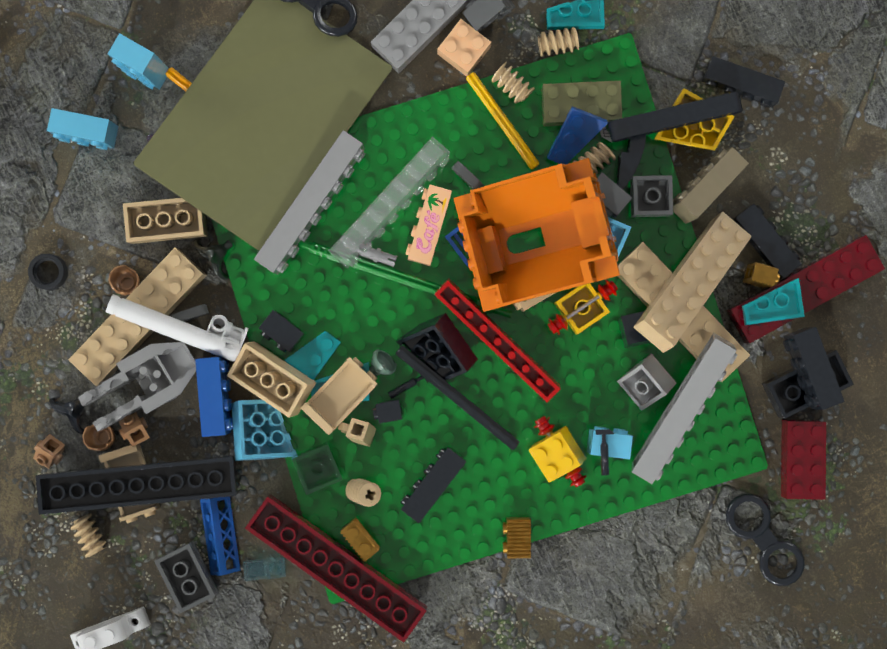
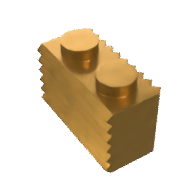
M757 262L747 265L743 282L762 287V289L772 287L778 284L780 274H778L779 269Z
M356 517L342 528L341 534H343V537H346L345 540H348V543H351L350 546H353V549H355V552H358L363 561H367L379 551L380 546Z
M507 517L506 522H503V534H507V542H503V554H507V559L531 558L530 517Z

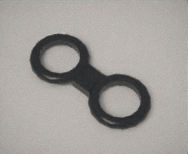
M281 0L290 3L298 2L311 11L316 27L329 36L340 37L347 35L357 24L358 14L355 6L349 0ZM329 4L343 6L350 16L348 24L340 28L326 25L320 16L322 8Z
M742 494L735 497L729 503L726 510V523L730 531L740 538L752 539L762 552L759 558L760 571L769 583L777 586H788L795 583L802 576L805 568V559L801 550L794 543L778 541L768 528L771 522V511L768 504L760 496ZM744 502L756 503L763 513L761 524L752 531L741 530L734 521L736 508ZM778 549H788L796 558L794 572L785 578L773 576L768 569L769 556Z

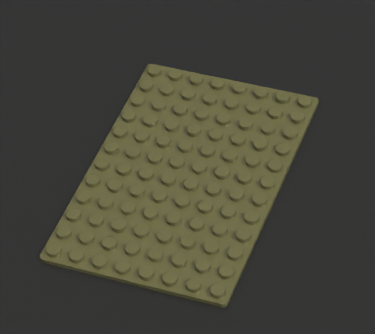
M254 0L135 159L134 165L260 251L343 130L345 132L349 131L392 71V66L347 35L335 37L321 32L314 23L313 13L298 2ZM322 19V21H323L326 25L335 28L334 26H332L331 24H329L327 21H325L324 19Z

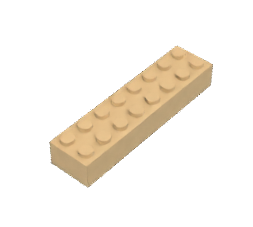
M723 211L718 214L704 229L634 325V328L663 353L674 347L752 236Z
M644 242L640 243L618 264L620 271L618 277L647 308L672 275V272ZM702 306L678 341L696 360L713 333L734 344L737 350V357L732 365L728 364L725 368L727 372L721 381L723 382L750 354Z
M175 247L126 299L169 316L207 275L180 249ZM114 314L110 315L69 358V361L95 386H99L119 369L116 363L132 355L154 331L116 317Z

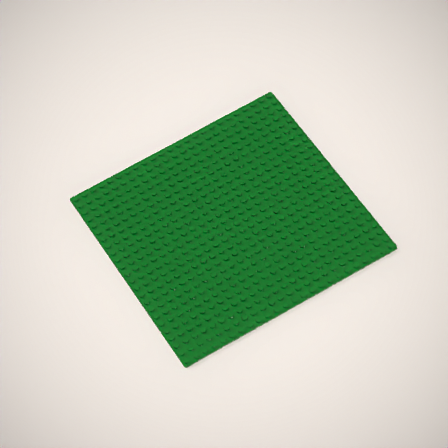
M632 34L620 35L579 48V50L575 49L572 53L569 51L512 69L511 73L518 71L517 79L522 76L524 77L522 84L529 82L527 89L535 88L523 102L517 104L514 103L515 97H508L510 91L504 93V86L497 87L499 80L492 82L493 75L480 79L539 161V165L532 170L469 83L359 116L347 133L363 143L365 156L360 163H355L352 175L344 179L341 191L332 196L330 207L327 210L323 209L320 214V221L316 226L312 225L309 230L311 233L306 241L310 243L316 242L357 256L360 244L374 249L380 248L383 252L396 255L397 259L393 261L395 262L394 267L377 262L378 264L443 285L449 278L464 293L480 298L478 290L473 285V271L465 265L445 238L447 234L458 227V222H460L454 198L471 193L470 190H472L451 167L459 161L484 186L558 165L559 163L549 160L547 155L562 126L543 127L541 93L543 84L621 81L622 118L655 111L656 109ZM599 132L567 164L579 161L578 158L580 156L585 157V152L591 153V147L597 148V143L601 142L610 148L616 160L608 158L610 164L607 165L603 162V170L597 167L598 174L596 176L598 178L601 173H604L616 184L619 154L627 152L628 139L610 142L603 138L601 132ZM657 133L646 135L643 154L633 176L672 175L674 198L677 194H681L682 191L666 141L655 140L654 138ZM630 181L623 189L628 195H630ZM429 184L452 191L431 266L408 260L409 255H405L408 244L413 243L412 229L414 225H418L419 218H416L419 207L424 205L425 200L422 199L424 189L429 188ZM629 201L614 218V220L631 227L618 257L617 264L640 243L644 242L673 273L697 240L692 223L685 224L674 212L669 217H631V203ZM211 219L219 244H224L229 240L233 245L227 250L224 262L244 327L249 328L247 332L249 342L255 341L282 360H285L324 331H327L341 343L314 381L333 375L349 357L352 359L356 357L362 364L369 362L370 368L372 366L373 352L377 349L388 353L397 364L396 371L393 374H380L377 376L376 382L378 385L370 392V401H362L343 421V423L350 424L351 419L354 418L373 425L376 431L370 447L352 442L346 437L345 433L338 430V427L328 435L302 409L298 415L290 418L281 413L284 426L291 438V444L297 453V456L285 457L303 517L360 558L358 552H355L353 546H350L351 543H348V540H345L346 537H343V534H341L342 528L356 517L380 546L379 551L365 562L395 584L502 552L503 542H507V534H503V522H506L507 517H530L531 542H535L756 473L768 467L741 378L736 368L723 382L715 384L716 390L711 398H706L704 410L700 415L696 414L693 421L695 423L689 432L686 430L683 435V443L679 448L675 447L672 453L674 456L669 464L665 463L662 470L664 472L661 478L651 484L632 473L633 460L696 359L679 341L674 347L664 353L652 343L624 348L618 323L619 318L643 312L647 307L618 276L607 279L609 282L612 280L617 286V296L611 294L609 296L610 301L603 299V297L601 299L610 313L579 334H575L569 324L567 330L564 328L560 330V335L557 332L553 334L547 325L550 323L548 319H556L555 314L562 316L554 302L575 288L556 292L523 312L520 309L516 310L513 304L502 307L512 311L510 318L493 312L491 314L485 312L560 384L561 389L546 402L434 294L309 253V250L303 248L299 249L294 258H289L287 261L289 265L284 273L274 274L254 260L259 252L257 249ZM541 227L512 235L507 241L509 251L514 254L546 246ZM458 231L457 235L462 241H465L463 235ZM450 237L456 244V246L459 248V250L462 252V254L465 256V258L469 260V256L458 243V241L455 239V237ZM357 256V257H360V258H363V259H366V260H369V261H372V262H373V260H371V259H368V258H365V257H362V256ZM606 279L590 284L598 292V284L604 286ZM712 292L703 306L724 327L714 293ZM272 310H276L305 333L292 352L281 351L276 346V341L273 339L269 341L261 335L262 330L259 327ZM446 313L478 358L468 372L446 381L519 440V445L514 450H511L430 382L427 383L425 379L418 381L417 385L391 399L388 395L389 391L412 378L421 376L396 355L397 350L401 347L396 341L419 324ZM650 354H653L676 384L667 395L641 411L617 381L636 364ZM311 393L308 396L306 402H308V400L311 398ZM400 399L403 412L402 420L379 424V421L374 419L373 408L376 407V403ZM542 416L550 417L549 424H555L552 430L553 433L567 426L587 458L579 466L582 468L580 471L581 475H587L584 479L585 483L578 487H575V485L570 486L572 481L570 478H565L566 474L550 483L547 481L529 452V449L536 442L546 437L545 435H538L540 432L539 428H534L537 419ZM594 426L606 427L612 431L614 428L624 429L633 436L630 459L609 457V475H601V456L590 455L587 452L589 429H594ZM450 447L463 457L466 463L422 521L417 523L401 510L402 504L400 502L406 494H412L415 490L412 488L415 482L425 477L426 473L424 471L430 463L435 464L438 460L436 458L438 452L442 448ZM360 478L377 484L381 489L380 500L370 507L351 501L346 496L345 491L348 482L352 479ZM325 586L331 604L345 601Z

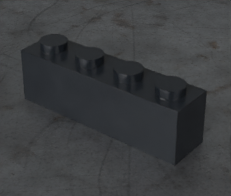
M715 56L710 58L701 81L710 88L716 89L718 87L724 89V92L727 94L739 92L742 99L758 101L760 105L768 108L778 103L785 84L783 80Z
M752 204L732 220L752 236L749 240L750 244L768 266L779 269V279H783L801 265L800 257L795 251L789 249L787 240L782 235H778L775 231L776 226L770 220L767 221L763 216L764 211L762 208Z
M450 447L442 448L436 455L438 460L435 464L430 463L424 471L426 473L425 477L422 480L418 479L412 487L415 489L412 494H406L400 502L402 504L401 510L417 523L422 521L466 463V460Z

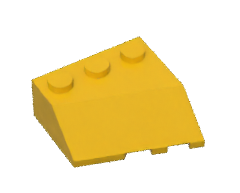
M683 88L673 106L702 100L703 98ZM730 115L657 133L654 139L715 151L735 116Z

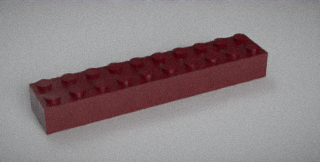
M272 494L267 496L245 527L250 533L403 643L427 611L425 604Z

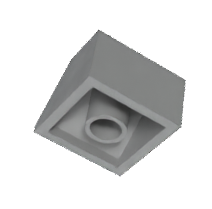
M653 354L644 358L617 381L641 411L667 395L676 384Z

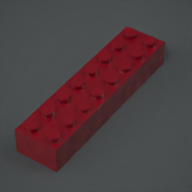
M864 235L778 281L777 285L758 292L726 311L743 342L750 344L795 318L745 325L743 305L799 278L804 313L885 268L867 235Z

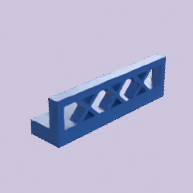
M230 496L200 499L211 575L222 576L241 571ZM224 500L225 504L222 512L218 510L217 501ZM223 519L227 521L228 525L225 531L220 526ZM226 538L230 540L228 550L223 547V542ZM228 557L233 559L234 567L230 569L226 567Z

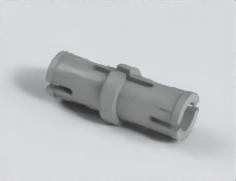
M360 244L357 256L371 259L375 263L380 262L394 267L395 262L393 261H396V255L383 252L380 248L374 249Z

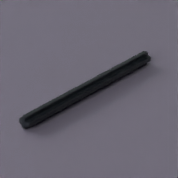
M401 346L397 350L396 355L511 450H514L519 445V440L407 348Z

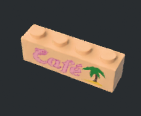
M430 184L428 189H424L422 199L425 200L424 205L419 207L416 218H419L417 226H413L411 236L414 237L413 243L408 244L405 254L409 255L408 260L431 266L452 194L451 190Z

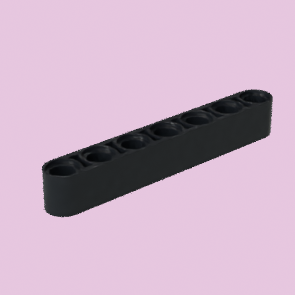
M732 92L608 122L611 141L619 142L743 112L739 92Z

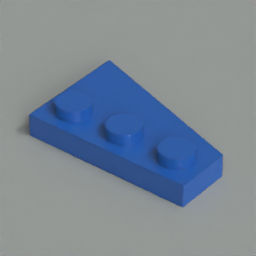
M572 106L547 158L566 165L608 124V121Z

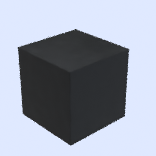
M645 311L619 318L618 323L624 348L651 343L634 328V325Z

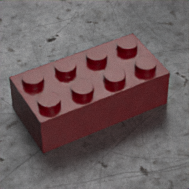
M782 420L781 497L786 499L826 500L825 421Z

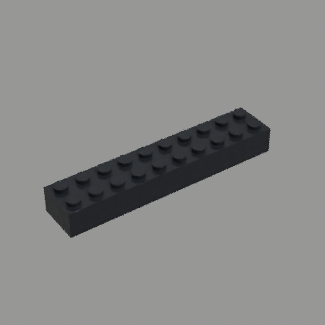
M235 456L36 475L39 515L228 497L238 494Z

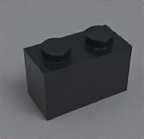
M272 310L259 327L262 330L261 335L269 341L271 339L276 341V346L283 352H292L305 335L303 331L276 310Z
M400 399L378 402L375 404L376 407L373 408L374 419L378 420L379 424L403 419Z

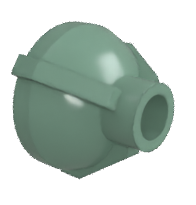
M377 349L373 352L372 366L369 370L376 377L380 374L390 375L396 371L397 364L388 353Z

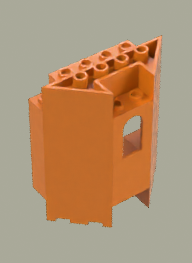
M589 158L566 165L562 163L470 190L471 193L454 198L460 221L458 222V228L464 236L463 247L469 255L468 266L474 274L473 285L478 290L483 312L620 275L617 264L618 251L614 243L617 242L616 236L612 235L603 201L606 197L604 193H601L600 183L596 174L593 173ZM541 227L546 246L518 254L509 251L507 241L512 235Z

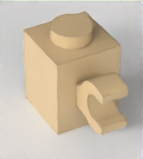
M352 418L350 424L342 422L338 430L345 433L346 437L352 442L370 447L376 428L369 422Z

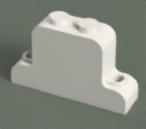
M143 606L74 632L70 637L75 649H102L123 641L132 633L148 627L150 621ZM133 618H136L138 620L137 625L133 624Z

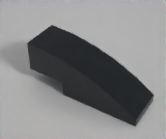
M646 135L628 139L627 152L619 154L616 184L621 189H624L629 183L640 163L645 147Z

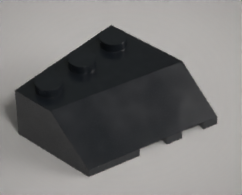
M446 313L419 324L396 341L400 346H406L410 352L444 380L468 372L478 360Z

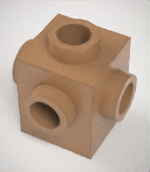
M136 412L119 421L121 426L119 432L124 440L128 439L132 447L150 438L146 431L148 425L143 417L139 418Z
M49 434L35 446L34 450L36 452L33 459L38 464L50 469L54 464L58 465L63 459L62 453L65 444Z

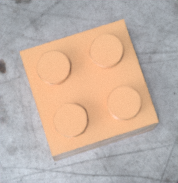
M460 19L438 47L437 54L467 77L491 48V41Z

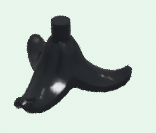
M50 398L49 402L53 410L67 416L72 428L77 433L83 434L85 429L80 425V416L85 406L81 405L79 399L66 403H56L55 398Z

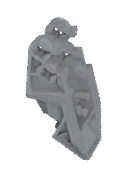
M183 342L150 344L116 363L120 373L102 382L95 389L86 391L78 399L82 406H86L124 385L130 384L135 379L138 381L145 395L135 396L133 400L118 407L115 411L94 421L93 425L99 432L140 409H143L145 414L176 399L196 372V362Z

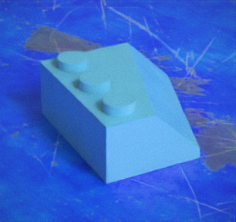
M240 400L232 403L235 461L297 456L296 450L293 449L290 435L284 426V420L280 411L263 400Z

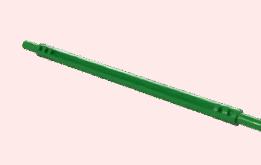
M301 240L297 247L309 250V253L431 294H435L442 286L316 242L310 243ZM465 293L482 309L480 298ZM502 307L485 311L508 318L512 315L511 310Z

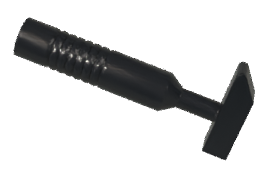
M423 376L412 378L389 391L388 395L393 399L425 378Z
M596 429V435H602V443L600 445L601 475H609V454L606 435L615 434V432L610 429Z

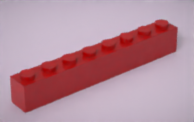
M448 278L435 292L434 295L546 402L561 389L560 384L483 312L453 281Z

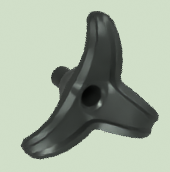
M195 240L194 245L197 251L203 257L209 259L217 276L223 280H228L229 275L223 273L221 263L227 250L233 246L232 243L228 240L224 244L202 247L201 240Z

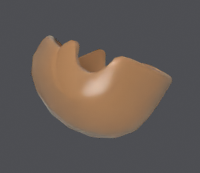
M126 265L115 267L109 274L108 280L111 288L120 295H130L139 286L140 278L138 273Z
M94 425L87 426L82 435L83 443L88 449L104 451L112 446L115 440L114 429L109 426L98 432Z

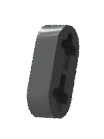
M459 161L451 167L472 190L484 187L481 181Z
M203 304L172 314V317L186 322L207 315L209 311L207 305Z

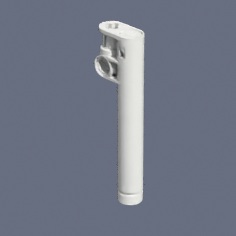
M114 294L111 296L106 308V313L114 314L116 317L232 362H235L240 353L249 329L247 327L245 329L236 327L223 315H215L211 319L206 331ZM214 324L220 325L222 329L216 328Z

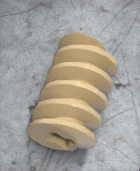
M575 27L571 28L570 33L567 28H564L563 34L557 29L555 35L550 30L548 36H546L544 31L541 32L540 38L538 36V47L541 57H543L544 51L550 56L551 50H554L557 55L560 48L563 54L566 53L567 47H569L571 53L575 46L579 50L578 34Z
M505 62L493 75L492 82L499 80L497 87L504 86V93L510 91L508 97H515V104L523 102L535 88L527 89L529 82L522 84L524 77L522 76L517 79L518 71L511 73L512 66L505 68L507 63Z
M601 142L597 143V148L591 147V153L587 151L584 153L585 157L580 156L578 160L589 158L595 174H598L597 167L602 170L604 169L603 162L607 165L610 164L608 158L616 160L610 148Z
M358 478L350 480L346 485V496L355 503L370 507L380 500L381 489L375 483Z
M91 513L72 522L74 525L70 528L71 530H78L74 534V537H81L78 544L85 543L81 548L82 551L88 550L85 558L105 549L103 545L106 543L105 540L99 541L103 536L102 534H95L99 528L91 527L95 523V520L88 521L92 516Z

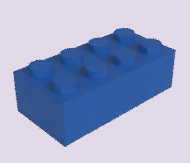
M222 357L195 359L202 437L232 433L231 429H233V418H230L232 399H229L228 391H231L230 379L227 380L229 361Z

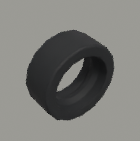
M40 254L30 262L28 276L36 287L43 290H55L65 283L68 276V268L65 261L53 254ZM52 261L58 266L59 275L54 282L44 283L38 278L37 269L42 262Z

